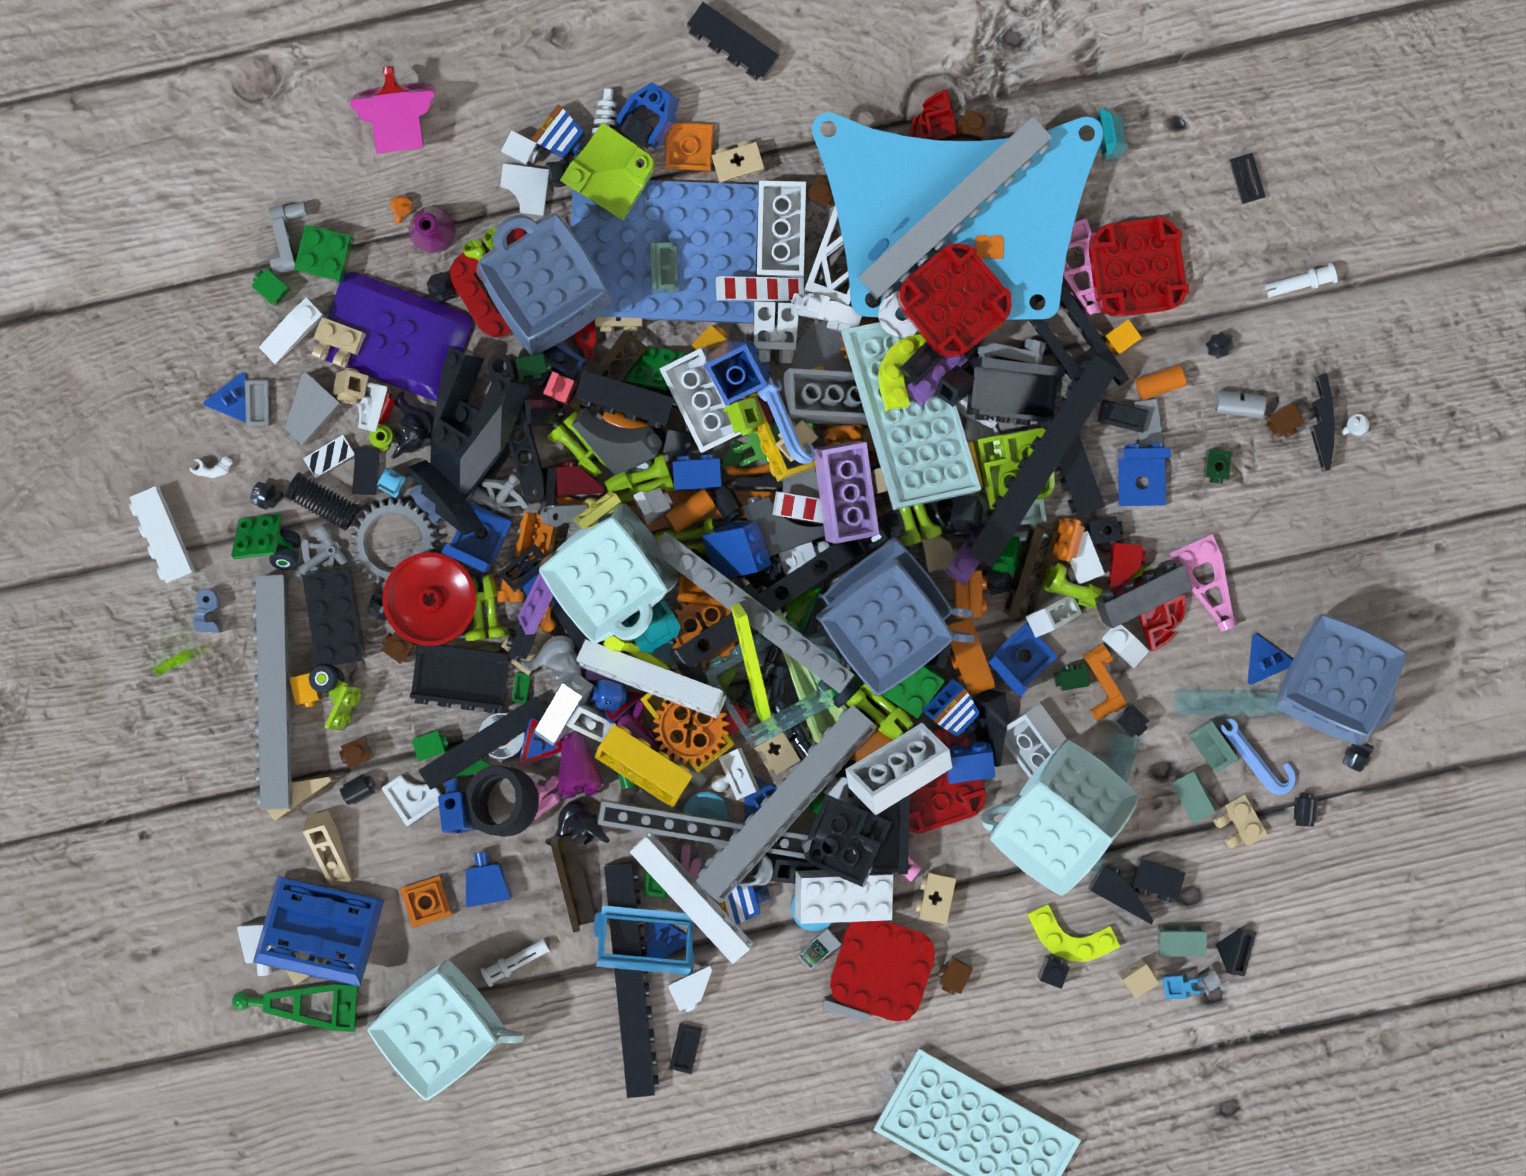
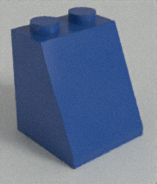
M729 340L708 351L704 366L726 406L768 386L746 343Z
M757 520L728 522L702 535L711 566L727 578L756 573L772 565Z

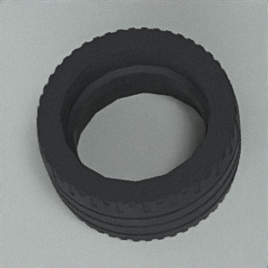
M503 765L489 766L477 772L467 785L464 795V808L471 824L478 830L494 836L507 837L520 834L532 824L539 808V793L532 778L519 769ZM506 778L515 789L516 801L514 810L509 818L497 824L489 814L488 798L494 785Z

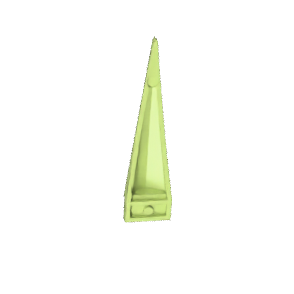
M761 586L762 592L767 589L766 586ZM780 609L774 612L775 615L789 624ZM783 651L814 743H819L824 737L825 730L829 726L836 724L839 720V715L847 707L843 705L837 708L831 701L835 694L830 689L823 692L817 684L821 679Z

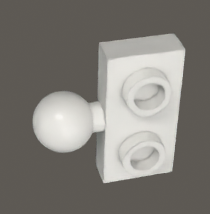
M742 748L719 757L726 775L716 774L712 777L711 787L715 791L723 792L730 784L737 800L759 791Z

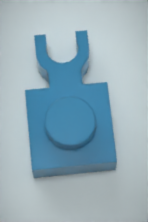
M1187 973L1166 974L1162 977L1166 999H1187L1191 996V993L1201 994L1204 992V988L1199 989L1195 986V983L1200 982L1202 977H1194L1188 980Z

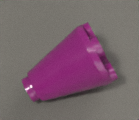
M434 206L424 207L411 218L408 227L409 237L413 244L421 251L440 253L453 241L455 224L450 215L443 209ZM424 222H431V227L424 229Z
M580 732L565 734L561 749L558 792L562 794L563 799L576 797L577 793L585 792L586 796L598 794L599 790L604 786V782L586 739Z

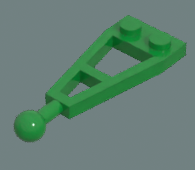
M332 983L264 993V998L250 997L246 992H237L232 998V1004L238 1010H245L249 1006L263 1007V1012L331 1031L355 1032L358 986ZM333 991L332 1022L301 1014L302 995ZM294 996L293 1012L272 1007V999Z

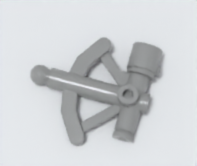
M511 474L506 483L500 480L484 479L482 486L487 487L488 492L477 487L471 497V500L489 506L491 512H500L509 516V518L515 512L510 506H521L526 509L529 505L524 495L514 487L518 481L516 474ZM493 488L500 489L498 495L495 496ZM509 494L517 500L505 502Z
M325 524L313 531L322 543L313 544L309 543L307 539L302 540V557L305 563L299 569L294 570L293 576L295 578H300L302 574L309 571H321L317 565L329 558L328 570L333 569L334 558L340 566L348 561L340 550L342 549L338 541L334 542L331 537L332 531ZM309 548L324 549L313 558L309 554Z

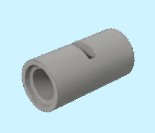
M1218 390L1215 412L1262 419L1265 412L1266 396Z

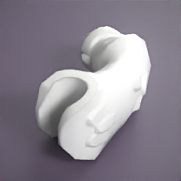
M224 456L220 463L213 468H207L203 461L194 459V461L200 464V468L194 470L189 467V470L198 476L216 478L228 474L229 467L233 463L230 458Z

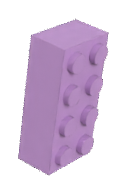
M856 440L813 448L815 451V467L826 541L836 544L878 536L879 530L867 442Z

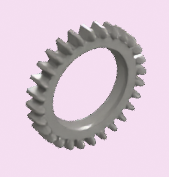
M389 498L387 506L383 500H379L380 508L372 503V512L366 509L363 510L366 518L357 517L361 525L352 526L358 531L357 534H350V537L356 539V542L349 544L350 547L357 548V551L353 552L351 556L360 557L355 562V565L364 564L361 573L369 570L368 579H372L377 575L376 583L378 584L384 578L386 583L388 576L392 572V570L379 566L371 558L367 548L368 533L373 524L380 518L388 515H402L409 518L417 525L422 535V549L420 553L438 550V547L433 546L432 543L438 541L439 538L431 537V534L436 532L437 528L428 527L432 523L431 520H424L428 513L418 514L420 507L417 505L411 509V501H408L403 506V499L399 498L395 505L393 498Z

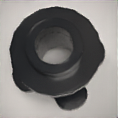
M568 160L546 163L550 177L548 183L553 184V187L567 186L560 179L567 170V167H569Z

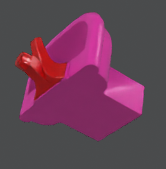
M385 66L383 67V74H385L384 85L379 88L356 93L351 99L350 107L356 110L360 119L372 123L377 154L423 148L424 138L420 115L425 114L429 110L436 89L432 84L428 83L400 85L396 79L394 67Z

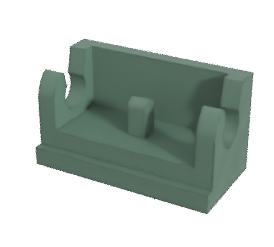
M650 243L653 294L679 293L676 245L674 243Z
M1211 720L1206 721L1188 734L1215 773L1222 771L1238 760Z
M1195 768L1171 782L1193 824L1216 813L1217 808Z
M1158 925L1159 956L1206 957L1207 931L1205 926Z

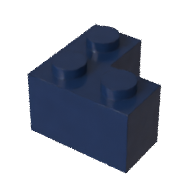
M560 343L539 353H544L546 358H550L552 372L557 369L574 381L587 362L586 359ZM552 372L543 374V379L533 380L532 382L543 388Z

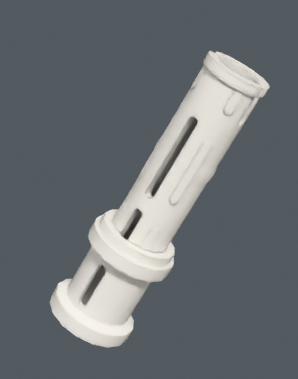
M1328 263V266L1315 270L1310 268L1307 270V273L1266 283L1265 290L1275 288V290L1266 293L1267 297L1271 298L1309 286L1316 289L1319 285L1328 282L1337 283L1336 270L1333 263Z
M541 939L539 942L507 959L500 958L497 963L486 969L483 967L480 970L488 986L492 987L494 982L503 977H510L512 971L550 952V949L545 940Z

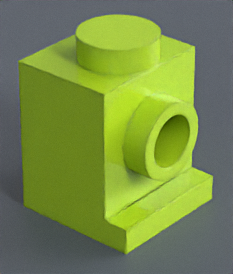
M755 398L738 401L723 408L724 413L728 412L735 434L741 432L742 436H747L755 433L756 427L763 425Z

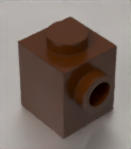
M966 109L964 115H960L957 129H961L960 136L983 141L989 114Z
M817 175L806 194V199L826 210L828 205L833 206L835 201L829 181Z
M1293 402L1288 403L1265 418L1268 422L1265 424L1266 428L1272 436L1276 435L1277 438L1283 435L1285 438L1290 437L1297 432L1296 427L1305 422Z
M396 631L393 634L389 632L382 642L384 647L381 651L399 664H402L416 647V644L404 639Z
M366 736L341 745L342 750L339 751L343 764L347 763L348 767L374 758Z
M951 956L947 965L942 964L937 974L940 977L939 983L943 985L941 989L952 995L955 992L961 994L973 971L972 966Z

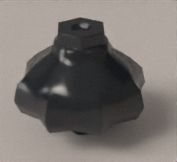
M1222 331L1211 335L1210 340L1205 344L1208 348V355L1214 356L1217 359L1228 356L1234 348L1232 336L1226 335Z
M769 557L772 565L757 572V580L763 582L764 585L777 582L782 574L780 561L774 560L773 557Z

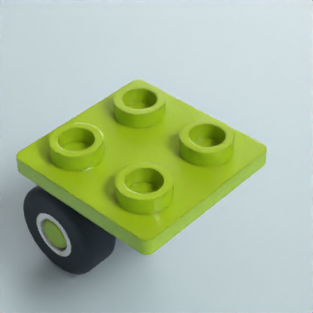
M318 665L309 674L310 686L317 692L329 693L334 704L325 728L343 730L351 721L352 716L350 713L353 707H356L361 699V688L345 683L344 674L338 667Z

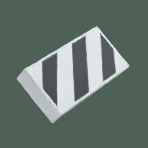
M341 435L303 459L316 479L355 456V453L345 436Z

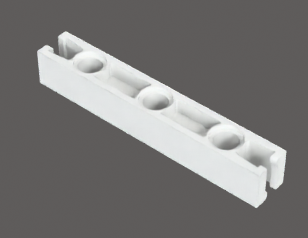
M586 639L576 659L580 663L581 668L716 719L726 700V696L722 695L723 691L624 653L613 652L605 646L592 643Z
M648 833L633 847L630 853L732 964L750 950L753 942L652 833Z

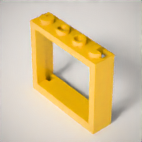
M822 365L810 370H824ZM758 391L743 397V400L755 398L763 425L755 428V433L759 436L761 450L767 455L770 471L776 477L777 482L816 469L814 460L787 470L758 398L761 397ZM827 424L829 428L834 427V426H839V425ZM839 439L835 442V444L845 443L849 441L845 439Z

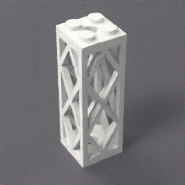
M835 205L804 293L825 295L830 297V301H837L849 306L851 302L850 287L847 295L836 291L849 281L848 271L834 283H831L827 257L844 244L841 235L828 246L838 219ZM820 266L822 267L825 287L814 283Z

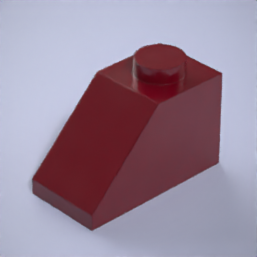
M575 462L561 463V467H556L558 496L605 493V488L580 466H575Z

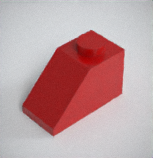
M1112 543L1108 589L1120 586L1123 581L1130 578L1140 569L1141 564H1145L1146 551L1142 550V545Z

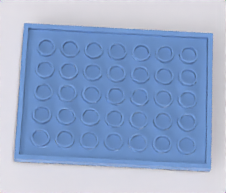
M649 180L624 220L619 219L600 205L573 190L571 231L585 249L611 295L609 308L598 317L753 324L754 301H717L716 277H755L759 185ZM650 243H674L676 245L679 293L653 294Z

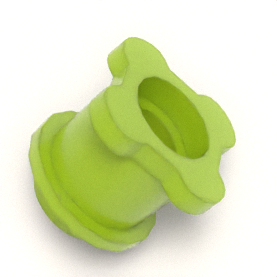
M378 424L376 431H371L369 435L370 442L381 451H387L390 443L396 440L386 424ZM383 432L385 438L380 441L378 435Z

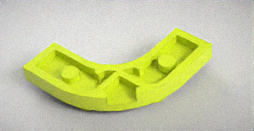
M921 334L905 337L889 348L880 363L878 383L885 411L904 409L910 406L904 384V374L899 368L926 341Z
M612 635L604 640L603 645L613 652L624 650L629 652V656L669 671L672 666L655 654L640 651L632 639L622 640Z
M1048 903L1027 913L1043 945L1056 956L1076 962L1090 961L1120 948L1110 925L1090 935L1074 937L1062 931Z

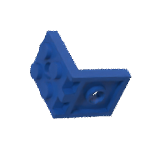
M1165 443L1150 444L1148 448H1141V444L1124 445V449L1117 451L1118 506H1165V459L1171 457V448H1165ZM1144 476L1147 478L1148 485L1145 489L1136 487L1135 481L1137 477Z
M470 502V506L483 523V526L488 530L487 538L480 540L476 537L475 531L463 535L457 530L451 544H445L442 553L480 571L490 572L513 522Z
M1024 623L986 660L1015 694L1021 697L1027 691L1025 687L1058 656L1040 637H1035L1030 626ZM1022 649H1028L1031 652V658L1027 662H1021L1018 658V653Z

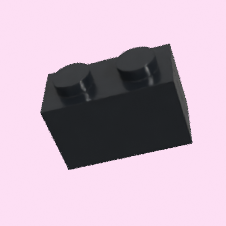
M1138 858L1131 885L1136 888L1135 892L1144 895H1149V892L1158 894V899L1171 902L1172 898L1178 900L1186 873Z

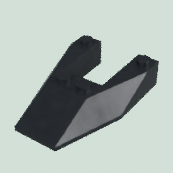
M450 346L441 370L431 436L430 463L456 487L466 500L504 451L530 386L516 377L495 373L482 408L479 409L469 403L468 399L484 358L469 349Z

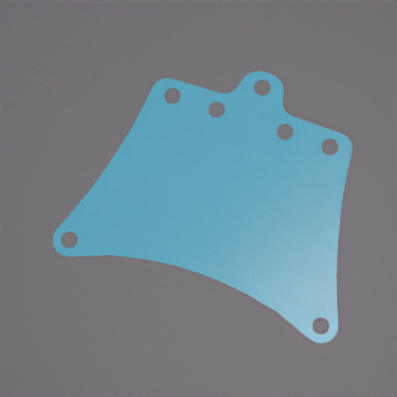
M830 112L822 113L816 117L812 125V133L829 179L838 213L847 258L851 304L855 312L866 317H878L880 305L876 308L867 306L865 297L870 292L858 280V277L1009 138L985 141L929 140L872 129ZM1082 117L1046 130L1052 137L1048 141L1051 146L1041 155L1036 152L1031 157L1033 162L1025 170L1022 171L1019 168L1013 173L1016 178L1006 187L1003 184L996 189L998 194L989 203L984 200L979 205L981 210L973 218L970 219L967 216L962 220L961 223L964 226L954 235L949 232L944 237L946 242L937 251L932 248L927 253L929 258L919 267L915 264L909 271L913 274L951 243H962L975 248L977 235H988L989 238L992 235L1003 236L1004 252L1002 259H991L988 257V259H982V261L1005 288L1008 287L1012 294V307L1010 315L1006 320L1047 319L1054 316L1059 309L1065 260L1076 213L1087 177L1104 134L1099 121L1092 117ZM825 121H832L836 125L837 130L832 137H825L820 131V127ZM1089 125L1093 127L1095 136L1091 141H1083L1079 137V130L1082 126ZM907 217L909 221L905 226L892 234L904 218ZM886 239L888 246L876 260H869L868 253L879 240ZM897 280L892 285L894 290L891 293L899 291L903 282L901 283ZM1035 294H1040L1045 298L1046 303L1041 310H1034L1030 306V298ZM900 308L896 310V318H907Z

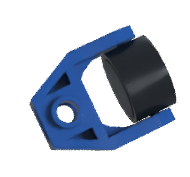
M651 82L628 98L615 123L620 126L619 131L647 149L649 146L656 149L665 138L673 123H676L675 113L678 109L679 98ZM645 105L659 115L660 122L656 128H653L634 115L639 106Z

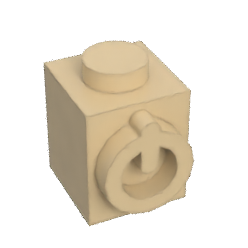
M346 368L344 371L337 372L332 395L337 396V401L341 403L357 404L359 399L364 398L368 376L360 374L358 370Z
M803 420L798 424L792 421L800 445L806 452L805 446L808 443L812 445L818 437L814 434L813 429L805 424ZM779 433L780 440L775 445L790 461H793L794 458L789 454L782 435Z

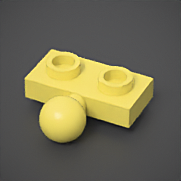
M611 491L599 500L588 498L583 502V504L587 505V509L573 520L583 530L586 528L590 529L599 522L598 519L601 516L612 513L621 501Z

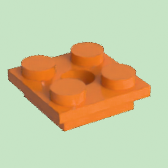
M1062 517L1057 520L1055 530L1058 531L1050 558L1068 562L1071 561V558L1076 559L1084 527L1080 526L1081 521Z
M440 875L400 888L412 928L452 916ZM422 896L431 898L432 905L430 908H423L420 905L419 900Z

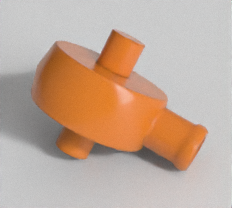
M396 195L390 202L391 211L396 215L395 223L401 224L402 217L408 215L412 209V202L405 195Z

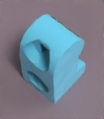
M387 467L377 485L379 489L398 498L408 477Z

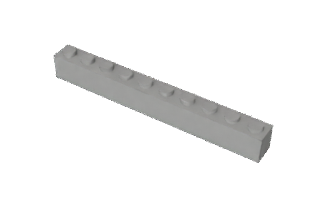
M1034 117L1029 119L858 277V280L876 299L880 296L885 299L894 290L892 285L897 280L902 283L912 274L909 271L911 267L915 264L918 267L929 258L927 253L932 248L937 251L946 242L944 237L949 232L954 235L964 226L961 221L967 216L970 219L973 218L981 210L979 205L984 200L989 203L998 194L996 189L1003 184L1006 187L1016 178L1013 173L1019 168L1022 171L1025 170L1033 162L1031 157L1036 152L1041 155L1051 145L1048 141L1052 138L1051 135Z
M665 532L651 550L730 611H732L731 605L740 603L748 616L751 627L841 694L855 676V674L669 533Z
M284 575L256 576V582L252 583L253 596H256V605H253V618L257 619V628L253 629V640L257 642V651H254L253 659L254 665L258 667V675H254V687L258 689V698H255L254 707L255 712H258L259 721L255 722V734L259 735V744L255 747L256 758H259L260 768H256V781L260 782V791L256 793L257 805H260L261 810L292 809L287 577Z
M853 705L850 708L844 709L839 715V720L836 724L829 726L825 730L824 737L820 742L813 744L809 748L808 755L804 760H800L792 768L793 772L789 777L782 779L778 783L777 790L773 795L767 796L762 801L761 808L757 813H753L745 821L746 825L741 831L735 832L725 849L722 848L715 854V860L709 867L706 866L700 871L696 882L715 900L722 903L878 727Z
M601 799L597 819L598 825L725 846L730 843L731 836L735 832L741 831L746 825L745 822ZM787 829L769 849L768 853L805 859L804 848L809 833ZM819 849L814 853L816 858L821 856Z

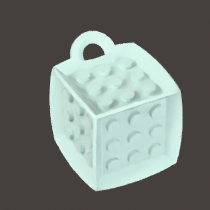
M620 503L612 513L601 516L598 519L599 522L594 527L584 530L580 529L553 553L546 556L541 561L539 567L540 574L558 603L592 643H598L612 635L622 640H631L640 636L651 623L653 616L652 607L667 592L673 589L677 582V573L674 567L651 551L657 544L654 536L625 503ZM639 610L640 618L635 625L624 627L621 624L630 615Z
M1065 740L1042 762L1019 795L1014 797L1009 803L999 804L987 809L982 814L981 820L983 827L991 831L990 840L1006 857L1037 882L1056 894L1064 896L1092 869L1111 842L1121 832L1130 819L1139 797L1106 764L1070 740ZM1007 812L1000 822L994 820L996 815Z
M449 960L442 961L440 965L412 984L379 1016L373 1018L368 1023L367 1028L368 1033L388 1062L424 1100H430L458 1080L496 1044L521 1043L524 1040V1033L508 1030L503 1026L480 992Z

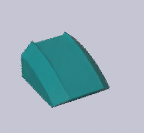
M1100 108L1095 115V119L1101 124L1104 133L1100 144L1102 159L1107 161L1122 158L1129 148L1123 123L1124 117L1113 109Z
M663 599L652 607L653 616L648 628L640 636L633 639L640 651L653 653L656 648L678 636L681 626ZM638 610L622 622L624 627L635 625L640 618V611Z

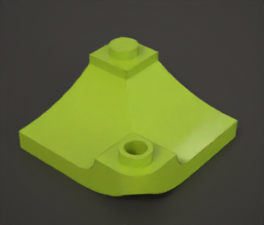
M602 122L585 148L574 161L572 160L560 181L619 219L624 220L652 176L655 161L647 151ZM641 159L645 162L642 168L638 165V161Z
M1042 427L973 439L977 462L982 473L990 509H995L992 505L999 495L1002 497L1005 495L1008 489L1004 486L1011 475L1016 477L1020 469L1017 466L1024 455L1029 457L1033 451L1029 447L1036 436L1041 438L1044 434L1045 429ZM1054 472L1036 500L1046 498L1053 492L1055 486Z

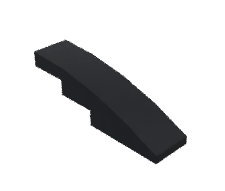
M1327 374L1314 377L1320 400L1312 402L1318 425L1309 427L1322 472L1331 469L1334 449V409Z
M424 460L408 466L407 475L422 486L421 494L435 504L436 514L463 535L483 528V523L456 487L431 463Z
M899 509L891 510L877 518L878 536L846 541L855 557L905 530L904 521Z

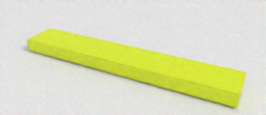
M740 603L731 605V610L756 713L763 726L769 727L773 725L748 616Z

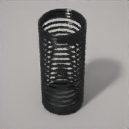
M300 472L293 477L285 492V498L290 501L294 500V503H297V505H301V507L308 509V511L323 517V519L330 521V523L337 525L338 528L344 531L350 527L359 510V505L351 504V501H348V499L344 500V496L340 498V494L337 495L336 492L333 494V490L329 492V488L326 489V486L322 488V484L315 483V480L311 482V478L308 479V476L305 477Z

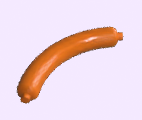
M769 462L753 468H738L731 465L725 467L727 474L736 477H755L771 472Z

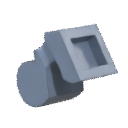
M418 485L410 494L418 506L429 514L428 517L432 523L439 526L445 520L435 513V504L421 494L422 486Z
M201 590L196 596V602L200 609L195 610V616L192 621L195 632H222L221 626L217 622H209L207 620V616L210 613L220 609L219 595L213 590Z

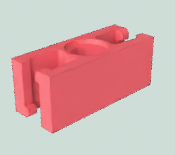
M552 372L544 394L569 405L578 384L574 380Z

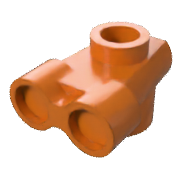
M521 567L515 568V569H514L511 573H509L508 575L514 574V573L517 572ZM502 579L501 591H498L497 602H525L526 593L522 592V587L513 592L510 586Z

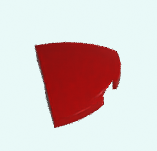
M945 89L934 94L922 104L924 107L918 118L914 116L912 120L910 137L939 141L959 138L948 90Z
M1185 594L1138 616L1144 636L1152 652L1163 647L1174 637L1175 633L1172 630L1176 627L1177 621L1182 622L1186 607Z

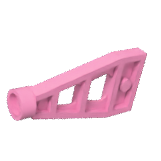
M1087 218L1074 222L1068 250L1075 247L1083 249L1084 264L1078 268H1071L1065 261L1063 279L1081 305L1085 316L1089 317L1101 311L1094 293L1089 257V241L1092 232ZM1083 271L1088 272L1090 288L1080 290L1074 280L1075 274ZM1088 301L1094 302V304L1087 306Z
M1213 534L1169 553L1171 559H1175L1185 565L1192 586L1191 591L1217 622L1220 631L1223 632L1238 625L1232 612L1222 554ZM1208 562L1213 566L1214 580L1207 585H1202L1193 576L1192 572L1195 567ZM1215 586L1220 588L1223 598L1222 603L1217 606L1211 605L1205 595L1206 590ZM1227 615L1229 617L1221 621L1222 616Z

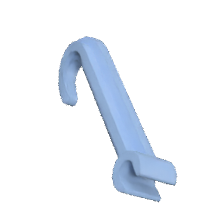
M769 378L767 380L768 386L758 390V394L764 401L768 402L791 457L799 463H810L815 459L813 446L808 443L805 446L806 452L801 447L779 394L783 388L779 380L773 383L772 379Z
M1225 719L1229 724L1228 730H1226L1224 725H1217L1219 732L1226 736L1266 789L1277 795L1286 794L1291 791L1296 777L1295 772L1288 763L1283 764V768L1288 775V781L1282 784L1240 732L1236 721Z

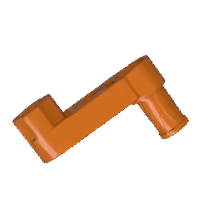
M1103 643L1082 655L1107 695L1105 701L1089 709L1096 722L1113 711L1118 712L1128 705L1104 667L1112 662L1113 659Z

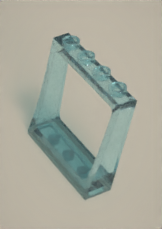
M792 620L787 623L798 631L796 624ZM761 633L753 636L756 653L773 644ZM740 645L730 650L731 654L727 657L722 658V656H718L709 662L710 666L702 670L711 686L723 691L722 695L726 696L723 705L752 749L834 704L823 680L809 671L816 686L814 693L752 728H747L717 681L719 673L744 660Z

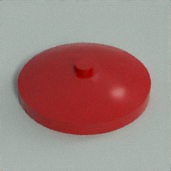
M419 553L406 558L392 570L383 589V609L389 624L401 637L418 645L436 646L454 640L469 626L476 610L477 595L470 574L459 562L440 553Z

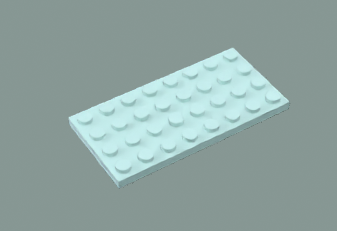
M899 318L898 320L905 321L907 318ZM880 322L844 329L841 334L893 510L980 491V483L956 405L954 407L950 406L934 393L924 404L919 406L908 395L910 402L908 408L885 411L878 383L879 366L889 348L903 338L894 337L886 333ZM904 375V384L907 387L911 382Z
M920 1048L916 1051L873 1128L874 1131L954 1176H1061L1081 1142V1139Z

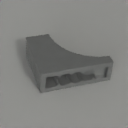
M587 408L578 413L572 424L614 475L656 457L663 444L658 435L649 426L640 429L618 428L598 419Z
M757 495L747 499L748 504L742 506L748 521L757 520L769 557L825 535L824 525L804 527L794 524L782 516L772 515L774 506L769 497L761 498V495Z

